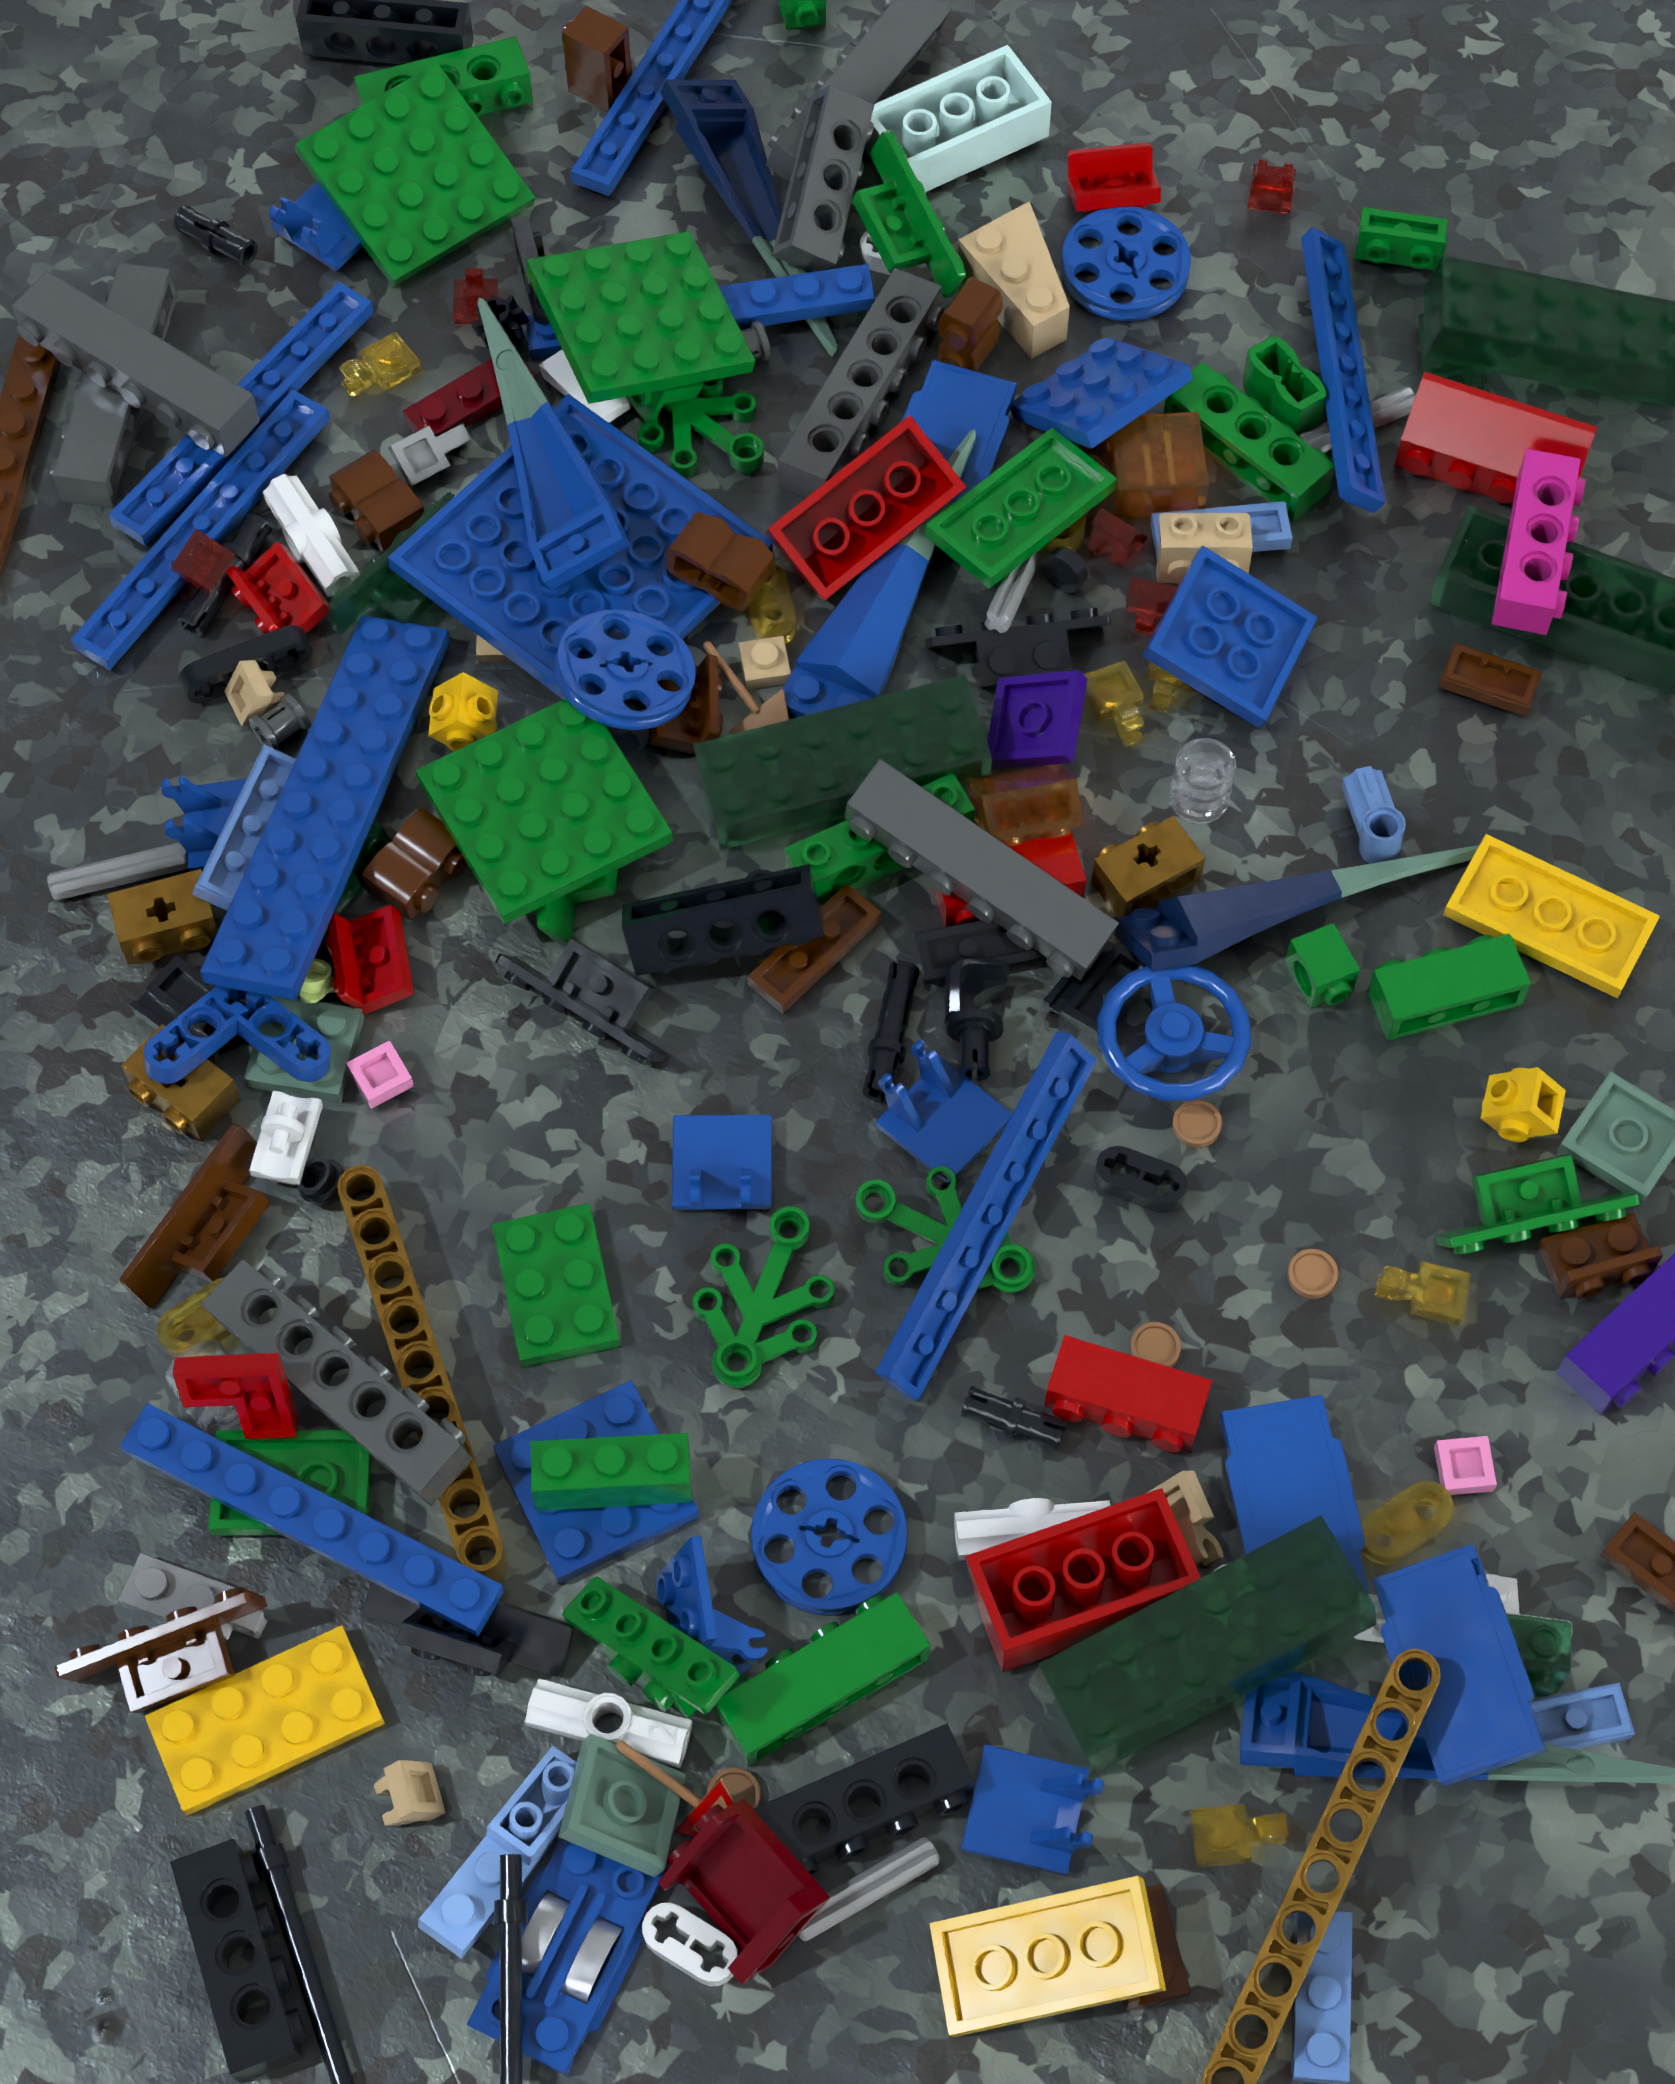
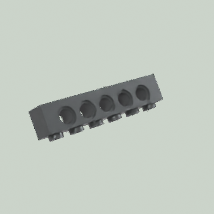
M894 268L779 457L778 487L807 498L867 449L869 433L874 425L879 427L883 423L889 407L888 401L893 393L898 395L905 385L908 375L907 369L912 361L917 363L921 359L930 331H937L939 328V319L945 312V306L941 305V285Z
M242 1259L201 1303V1306L251 1352L279 1353L288 1384L427 1504L432 1506L473 1460L462 1446L467 1437L446 1418H443L437 1424L425 1413L430 1406L411 1388L407 1386L400 1393L388 1383L394 1375L373 1356L370 1355L364 1362L352 1351L357 1344L338 1326L334 1325L329 1331L321 1326L316 1320L322 1314L304 1297L298 1295L293 1301L281 1291L286 1285L285 1282L266 1265L263 1264L257 1271ZM277 1308L276 1315L270 1322L259 1324L260 1317L265 1311ZM313 1338L312 1345L308 1351L300 1355H294L296 1346L302 1340ZM349 1369L348 1377L343 1383L337 1386H330V1380L337 1371ZM386 1400L385 1407L380 1414L375 1417H366L367 1409L373 1402ZM414 1431H423L422 1439L418 1445L411 1449H402L403 1441L407 1435Z

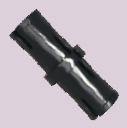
M183 205L176 212L173 221L174 228L201 242L205 250L211 253L220 252L243 266L249 265L254 260L258 250L257 242L230 229L226 221L220 218L211 219L188 205ZM206 230H209L210 232H212V233L218 235L219 237L225 239V241H223V240H221V239H219V238L213 236L212 234H210V233L207 232Z
M973 1385L970 1387L969 1397L965 1399L961 1417H967L1003 1430L1004 1437L1013 1439L1017 1435L1058 1451L1061 1444L1060 1441L1063 1439L1068 1424L1067 1419H1061L1025 1406L1026 1400L1017 1397L1013 1402L977 1389Z

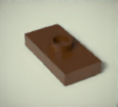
M1454 643L1438 687L1526 717L1543 672Z

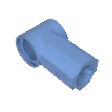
M1371 766L1355 769L1353 773L1342 779L1341 787L1360 838L1358 845L1359 853L1369 864L1398 859L1406 827L1405 818L1394 807L1381 770H1375ZM1376 834H1382L1388 837H1379Z

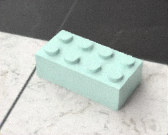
M1006 45L874 104L871 117L873 132L864 149L870 156V152L881 133L892 130L897 142L904 148L907 161L917 180L923 184L925 192L1049 137L1052 101L1012 49Z

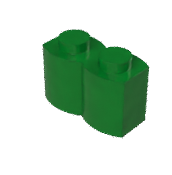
M1271 336L1249 348L1242 380L1246 395L1256 399L1263 409L1268 411L1279 422L1288 424L1296 432L1297 436L1319 426L1326 400V390L1321 380L1313 372L1300 366L1294 350L1285 341L1276 336Z

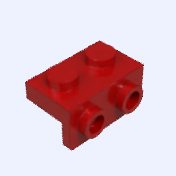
M1149 142L1068 151V193L1076 212L1083 211L1084 213L1091 214L1107 208L1127 206L1146 208L1149 204L1161 203V186L1153 171V148Z
M278 541L245 572L234 565H231L226 570V573L235 584L231 588L233 594L246 607L253 608L258 615L254 622L264 634L289 625L300 626L305 634H307L332 610V607L288 548Z
M389 904L350 922L339 914L334 913L328 925L329 934L326 937V944L333 957L335 969L333 987L338 998L353 1008L362 1009L363 1014L366 1015L414 995L400 911Z

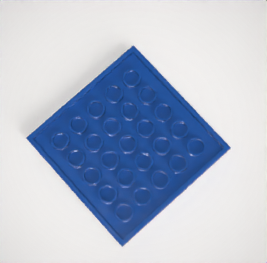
M567 394L553 409L618 512V519L630 546L553 590L548 588L541 578L528 546L520 489L512 447L510 446L388 556V568L562 699H565V696L557 684L554 673L555 657L562 635L579 618L603 610L637 612L662 622L683 640L721 603L705 589L696 588L683 582L666 569L668 548L696 512L720 517L736 534L758 538L768 546L771 552L773 551V542L570 394ZM609 628L604 630V633L612 639L621 640L626 638V635L618 629ZM658 644L647 646L650 652L658 656H666L669 653L668 649ZM574 647L569 649L578 658L589 659L593 657L590 651L585 648ZM593 683L579 685L584 692L591 695H598L603 692L599 686Z

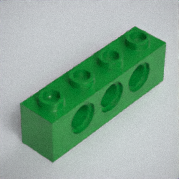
M516 36L354 76L359 106L364 105L437 62L477 117L533 102L530 72Z
M1201 362L1191 371L1193 380L1165 398L1163 420L1268 503L1285 501L1288 518L1291 521L1295 522L1329 492L1335 465L1329 460L1328 456L1321 450L1314 449L1297 436L1296 432L1288 424L1279 422L1265 411L1256 399L1247 397L1234 387L1224 374L1215 372L1204 362Z
M954 773L922 786L923 789L974 823L975 808ZM848 820L784 848L785 869L810 864L820 906L824 905L846 883L854 890H857L906 867L893 860L887 852L889 848L873 838L871 841H867L855 834L849 828Z

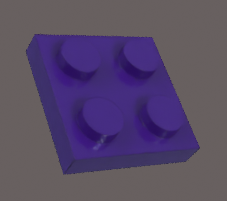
M1080 670L998 678L983 762L991 769L1073 763L1088 678Z

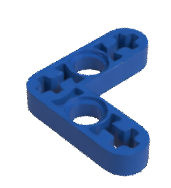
M217 985L145 1044L144 1067L146 1074L152 1080L164 1084L175 1083L183 1079L238 1034L293 1078L299 1081L312 1082L323 1078L329 1071L331 1049L329 1042L321 1034L270 995ZM229 999H232L233 1001H235V1002H234L233 1004H231V1005L228 1004V1000H229ZM245 999L246 1007L238 1001ZM201 1022L208 1023L216 1029L208 1037H196L188 1030L192 1025ZM277 1022L283 1025L286 1030L279 1036L270 1037L262 1034L259 1028L265 1023ZM178 1040H179V1041L181 1042V1044H182V1045L179 1046V1047H178ZM301 1053L307 1058L302 1061L299 1059V1054ZM175 1054L176 1061L174 1062L169 1059L158 1062V1056L160 1055L164 1058H170ZM316 1054L317 1060H314L309 1056Z

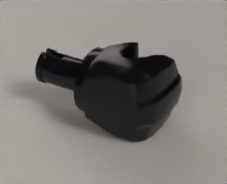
M967 958L957 961L947 971L944 995L945 1028L950 1038L960 1042L959 1076L962 1079L972 1081L973 1062L977 1063V1081L985 1080L991 1074L989 1067V1042L997 1040L1004 1032L1003 1017L1005 1005L999 1003L986 1009L980 1008L984 1004L1002 997L1008 982V964L1006 961L988 958Z

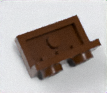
M708 654L698 666H695V682L686 707L671 721L654 728H649V745L700 756L713 740H717L720 737L724 722L723 715L719 713V695L723 679L722 675L718 674L717 656ZM660 680L657 682L666 691L674 692L680 690L677 683L671 680Z

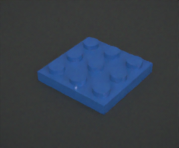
M1107 337L1094 342L1087 352L1075 360L1061 364L1054 374L1041 383L1027 387L1023 391V395L1013 401L1010 410L1013 419L1046 432L1053 427L1068 440L1092 449L1193 380L1187 363Z
M1202 545L1195 553L1142 656L1255 727L1260 728L1266 722L1318 617Z
M632 1380L493 1445L494 1453L559 1585L699 1517V1510L693 1499L692 1503L536 1511L531 1492L530 1441L659 1434Z

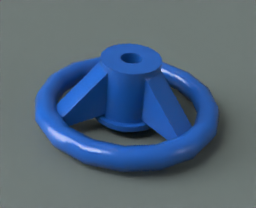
M1195 965L1151 971L1145 966L1126 974L1106 994L1097 1016L1098 1047L1111 1072L1135 1092L1161 1101H1194L1222 1090L1242 1070L1252 1044L1250 1016L1237 992L1214 972ZM1170 980H1182L1203 987L1222 1003L1231 1020L1232 1036L1204 1031L1200 1016L1192 1008L1175 1002ZM1149 984L1153 1011L1149 1014L1145 1024L1147 1043L1125 1058L1117 1043L1116 1020L1123 1003L1138 988ZM1225 1058L1210 1075L1191 1083H1165L1143 1075L1156 1070L1165 1073H1177L1186 1069L1190 1063Z

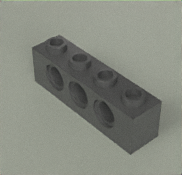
M831 84L810 96L772 256L809 272L826 270L835 266L840 261L845 249V242L842 240L845 226L854 211L852 197L855 185L861 178L864 169V163L861 161L864 147L873 132L871 117L874 104ZM833 136L837 139L839 147L836 145ZM824 176L828 179L830 188L825 183ZM814 215L818 218L820 227L816 224Z

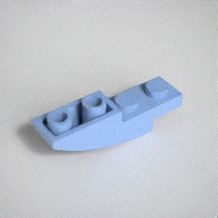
M554 1746L549 1749L487 1826V1833L484 1839L419 1918L418 1928L463 1959L489 1924H494V1901L500 1900V1855H522L523 1888L559 1838L576 1761Z

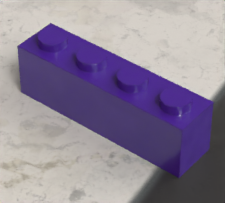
M1675 1253L1569 1351L1556 1371V1374L1600 1415L1614 1403L1620 1409L1623 1408L1642 1388L1637 1381L1647 1371L1656 1376L1675 1357V1353L1671 1350L1675 1346Z

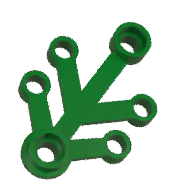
M723 378L701 382L703 387L699 395L703 398L663 404L662 407L672 413L674 451L670 456L671 468L684 478L692 476L698 467L697 454L692 449L691 428L729 455L731 466L738 472L750 474L763 464L764 444L757 435L741 433L734 436L708 417L731 415L732 419L737 422H749L756 416V400L753 395L747 392H739L733 396L719 397L724 390ZM706 382H715V383H717V384L714 385V386H706V385H704ZM740 405L749 406V408L745 410H740L737 407ZM658 416L652 422H645L641 417L642 426L638 430V444L651 454L661 451L665 445L663 428L658 425ZM648 436L658 437L656 440L648 441L645 439ZM743 456H751V458H741V457H743ZM683 459L691 461L685 465L677 463Z
M937 1166L931 1169L925 1182L928 1194L938 1201L946 1225L897 1202L893 1188L885 1181L878 1179L869 1180L858 1189L855 1198V1208L863 1220L870 1223H880L887 1220L937 1244L909 1254L893 1253L889 1255L884 1262L882 1270L883 1276L889 1284L894 1286L904 1285L911 1279L913 1274L930 1269L960 1214L962 1207L955 1190L956 1176L950 1168ZM938 1175L945 1176L949 1180L950 1186L945 1190H938L933 1186L932 1179ZM870 1197H878L883 1201L884 1207L880 1211L874 1212L866 1207L865 1201ZM1008 1231L977 1290L992 1285L1004 1293H1017L1024 1290L1031 1283L1035 1274L1033 1256L1023 1246L1012 1243ZM893 1262H901L906 1266L907 1273L902 1277H896L890 1273L889 1265ZM1004 1262H1013L1018 1267L1019 1273L1014 1277L1005 1276L1000 1266Z
M782 1207L772 1215L769 1227L773 1246L754 1292L741 1268L740 1253L735 1246L724 1243L716 1246L711 1252V1268L716 1275L724 1278L743 1317L737 1336L733 1333L723 1314V1299L718 1290L704 1287L699 1289L693 1296L694 1314L697 1318L706 1322L717 1345V1349L712 1356L713 1373L716 1379L727 1387H747L758 1379L763 1363L790 1351L800 1354L808 1353L817 1344V1329L811 1321L806 1319L795 1320L789 1325L786 1332L757 1343L763 1326L809 1306L814 1309H825L834 1300V1284L831 1279L824 1275L812 1276L804 1286L774 1298L793 1250L801 1248L809 1238V1219L797 1207ZM793 1227L799 1233L794 1238H785L781 1235V1231L784 1228ZM722 1255H730L735 1259L733 1264L726 1267L716 1262ZM816 1286H822L829 1293L823 1298H815L811 1295L810 1291ZM711 1298L717 1302V1305L714 1309L706 1311L699 1307V1303L703 1299ZM799 1330H805L812 1337L807 1342L801 1343L794 1340L793 1335ZM733 1359H742L747 1365L741 1371H733L728 1367V1364Z

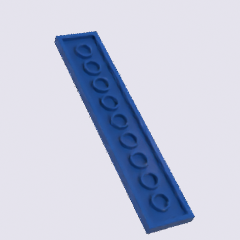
M361 615L200 970L204 983L291 1000L297 999L450 644L448 629Z

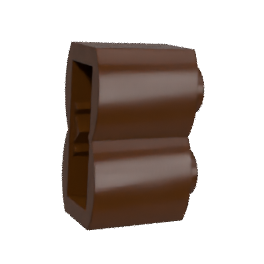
M973 277L967 280L939 319V332L943 340L937 350L940 362L975 372L978 371L1001 337V328L997 318L1002 312L1003 300L998 289Z
M374 449L329 476L332 491L328 495L331 503L341 516L348 514L354 520V528L366 545L373 543L381 552H385L413 535L427 522L424 507L409 486L398 478L388 462Z
M696 512L668 548L666 569L683 582L696 588L705 589L721 603L744 611L771 575L775 555L760 539L736 534L720 517Z
M420 808L402 825L393 840L383 847L364 870L362 878L366 891L385 904L392 905L400 911L401 915L411 920L420 912L426 913L429 911L439 897V887L450 878L455 879L460 876L468 864L442 820L424 808Z

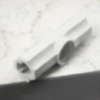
M282 474L272 479L270 485L263 491L264 499L274 517L282 526L286 542L296 560L300 564L306 563L327 597L342 598L352 593L354 587L361 581L360 572L342 546L338 530L328 512L324 508L318 509L297 475L287 476Z
M1031 1498L1016 1501L1010 1504L1007 1509L954 1513L958 1561L966 1560L967 1555L1111 1506L1110 1500L1055 1505L1049 1499Z
M538 1679L537 1684L532 1690L525 1719V1725L528 1727L583 1741L590 1734L615 1744L622 1740L643 1756L680 1768L685 1758L693 1722L690 1719L627 1703L623 1697L615 1693H602L598 1695L543 1679ZM607 1713H615L623 1718V1723L617 1731L608 1734L602 1733L595 1728L598 1718Z

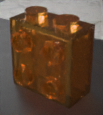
M1199 412L1140 415L1107 438L1106 444L1110 473L1117 478L1116 490L1113 492L1115 517L1132 516L1140 518L1152 515V513L1205 509L1209 483Z
M1061 764L968 780L971 803L975 808L974 823L1006 846L1021 844L1025 841L1024 836L1042 833L1044 838L1066 836L1071 833V827L1083 825L1077 779Z

